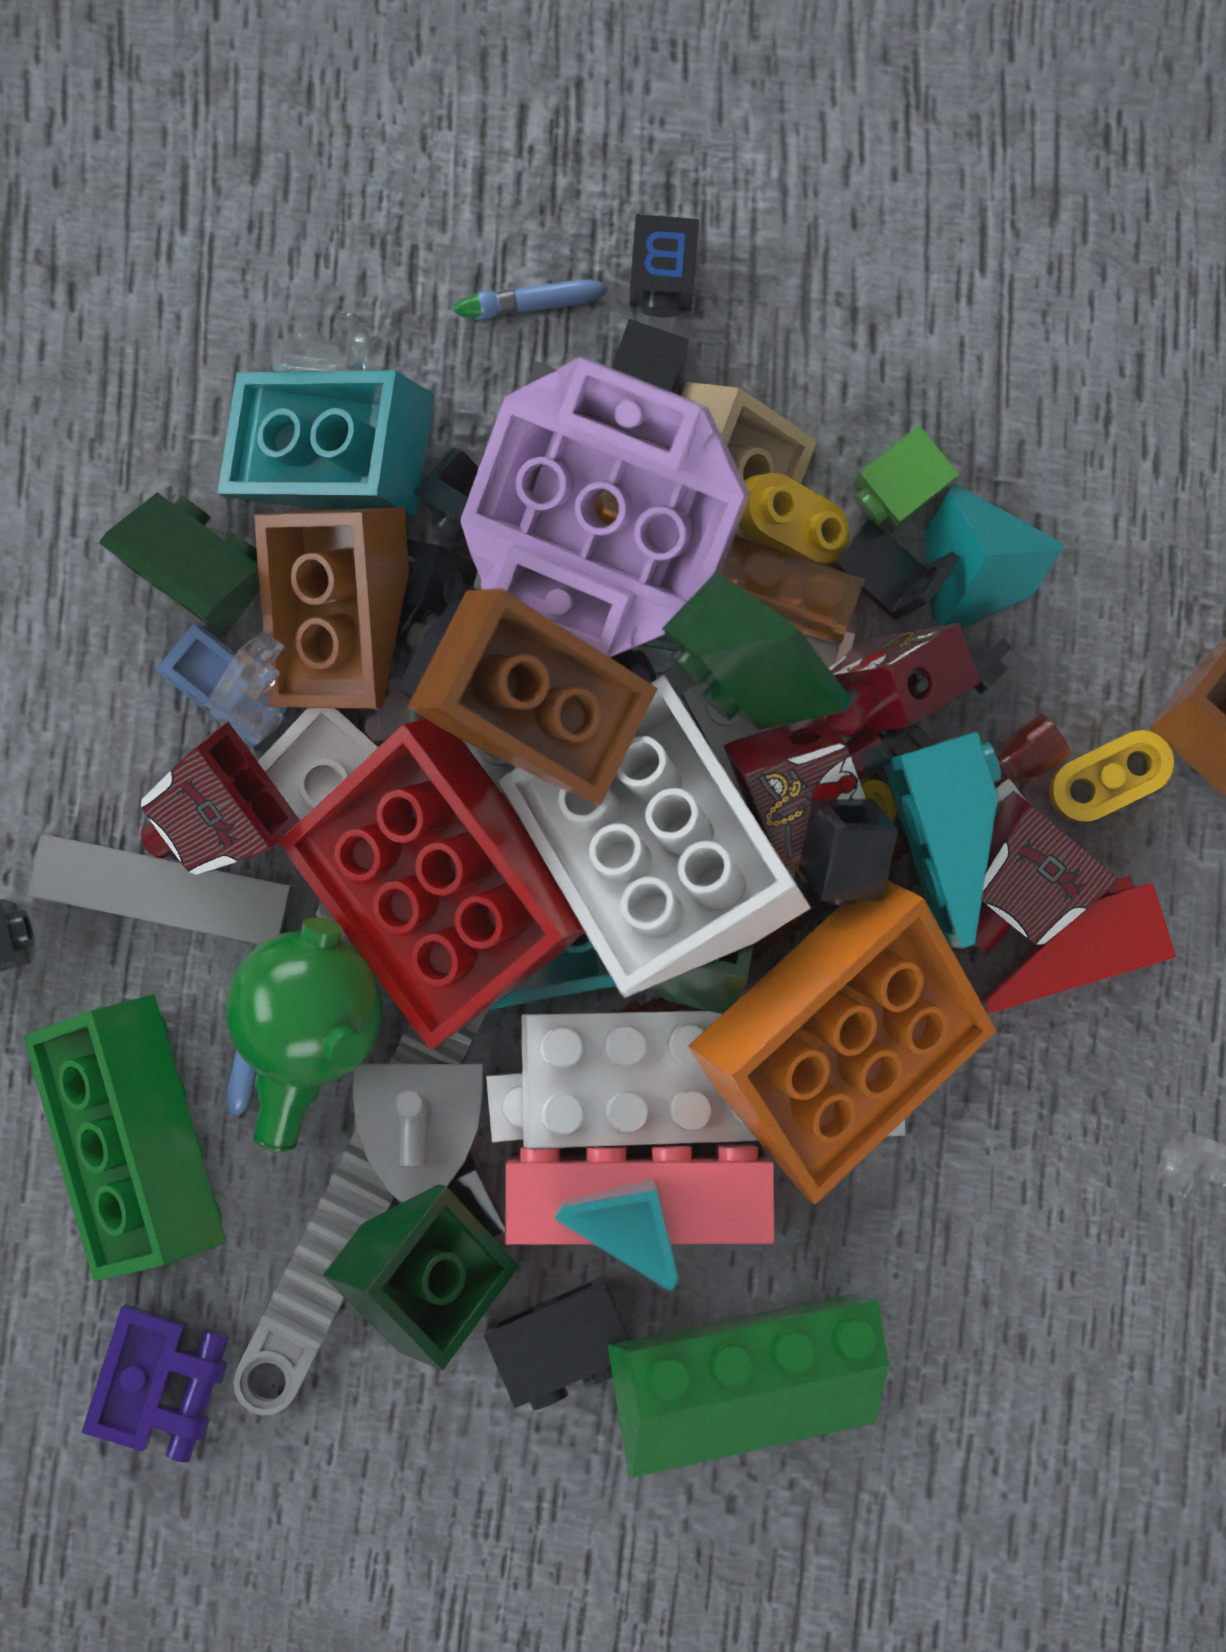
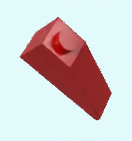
M1131 876L1119 878V881L1048 942L1040 946L1035 945L979 999L985 1011L993 1013L1175 958L1176 954L1154 884L1148 883L1134 887Z

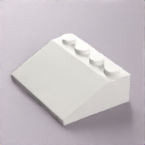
M665 675L650 683L657 687L658 690L601 805H594L520 768H516L498 780L624 997L754 944L811 908Z

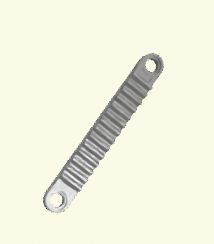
M489 1010L481 1013L432 1050L427 1047L410 1023L389 1064H463ZM356 1129L236 1369L233 1380L235 1395L240 1404L251 1413L262 1416L277 1414L287 1408L298 1394L345 1300L322 1275L361 1224L389 1210L395 1200V1197L385 1188L368 1162ZM260 1363L275 1364L285 1375L286 1384L284 1391L275 1398L260 1397L251 1387V1372Z

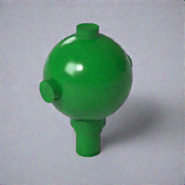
M307 918L303 921L301 931L283 933L261 943L240 963L227 991L225 1016L229 1035L243 1060L257 1072L254 1086L259 1092L260 1106L253 1140L259 1146L268 1150L286 1152L297 1147L304 1112L309 1108L310 1103L318 1098L320 1085L338 1080L356 1068L371 1051L381 1028L383 1000L377 977L359 952L340 939L342 927L328 919Z

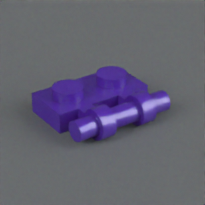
M125 1304L120 1309L81 1433L144 1452L148 1448L153 1429L156 1428L172 1433L165 1456L179 1462H190L196 1440L204 1439L210 1421L205 1416L214 1383H222L227 1367V1362L222 1360L229 1336L215 1330L205 1329L198 1352H191L179 1348L187 1325L186 1322ZM172 1371L189 1376L180 1408L162 1404Z

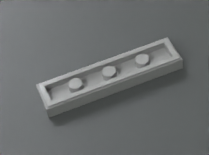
M41 833L27 896L261 944L274 936L283 934L293 886L214 869L195 875L188 872L180 862Z

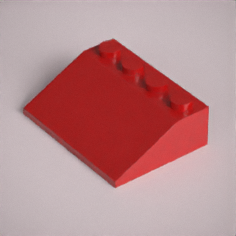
M426 718L403 724L278 842L337 924L342 927V931L430 1050L438 1047L539 971L585 933L583 926L516 811L465 743Z

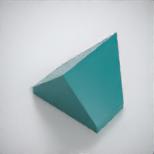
M953 483L924 532L927 565L952 551L960 557L931 600L933 619L940 626L959 623L961 629L1034 595L1062 552L1065 544Z
M654 1179L561 1202L554 1215L556 1221L672 1291L678 1281V1276Z

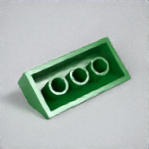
M155 994L90 1010L24 1035V1042L93 1282L166 1265L227 1243L221 1224V1210L213 1197L203 1162V1148L195 1135L185 1100V1086L177 1073L168 1042L167 1024L159 1011Z
M850 1294L607 1344L628 1476L632 1478L875 1424L889 1367L878 1300Z

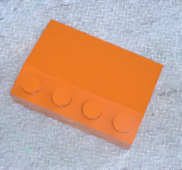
M887 880L883 900H857L852 905H841L687 1047L716 1091L807 1200L816 1205L997 1031L924 898Z

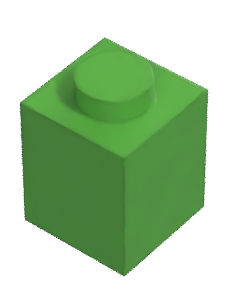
M919 425L859 472L853 484L859 493L854 498L861 511L869 520L874 521L877 526L884 522L893 533L947 491L955 482L959 473Z

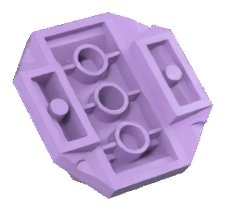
M578 357L558 368L557 371L504 397L460 522L470 554L482 580L480 582L481 589L502 588L606 656L613 657L665 635L662 630L664 625L716 571L721 572L750 493L708 407L588 358ZM604 490L613 493L619 504L617 519L610 526L604 524L596 513L597 498Z

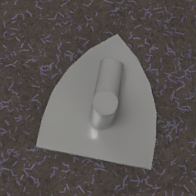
M359 1064L354 1068L353 1102L356 1130L368 1162L385 1188L401 1203L437 1184L447 1187L466 1161L479 1127L483 1099V1064Z

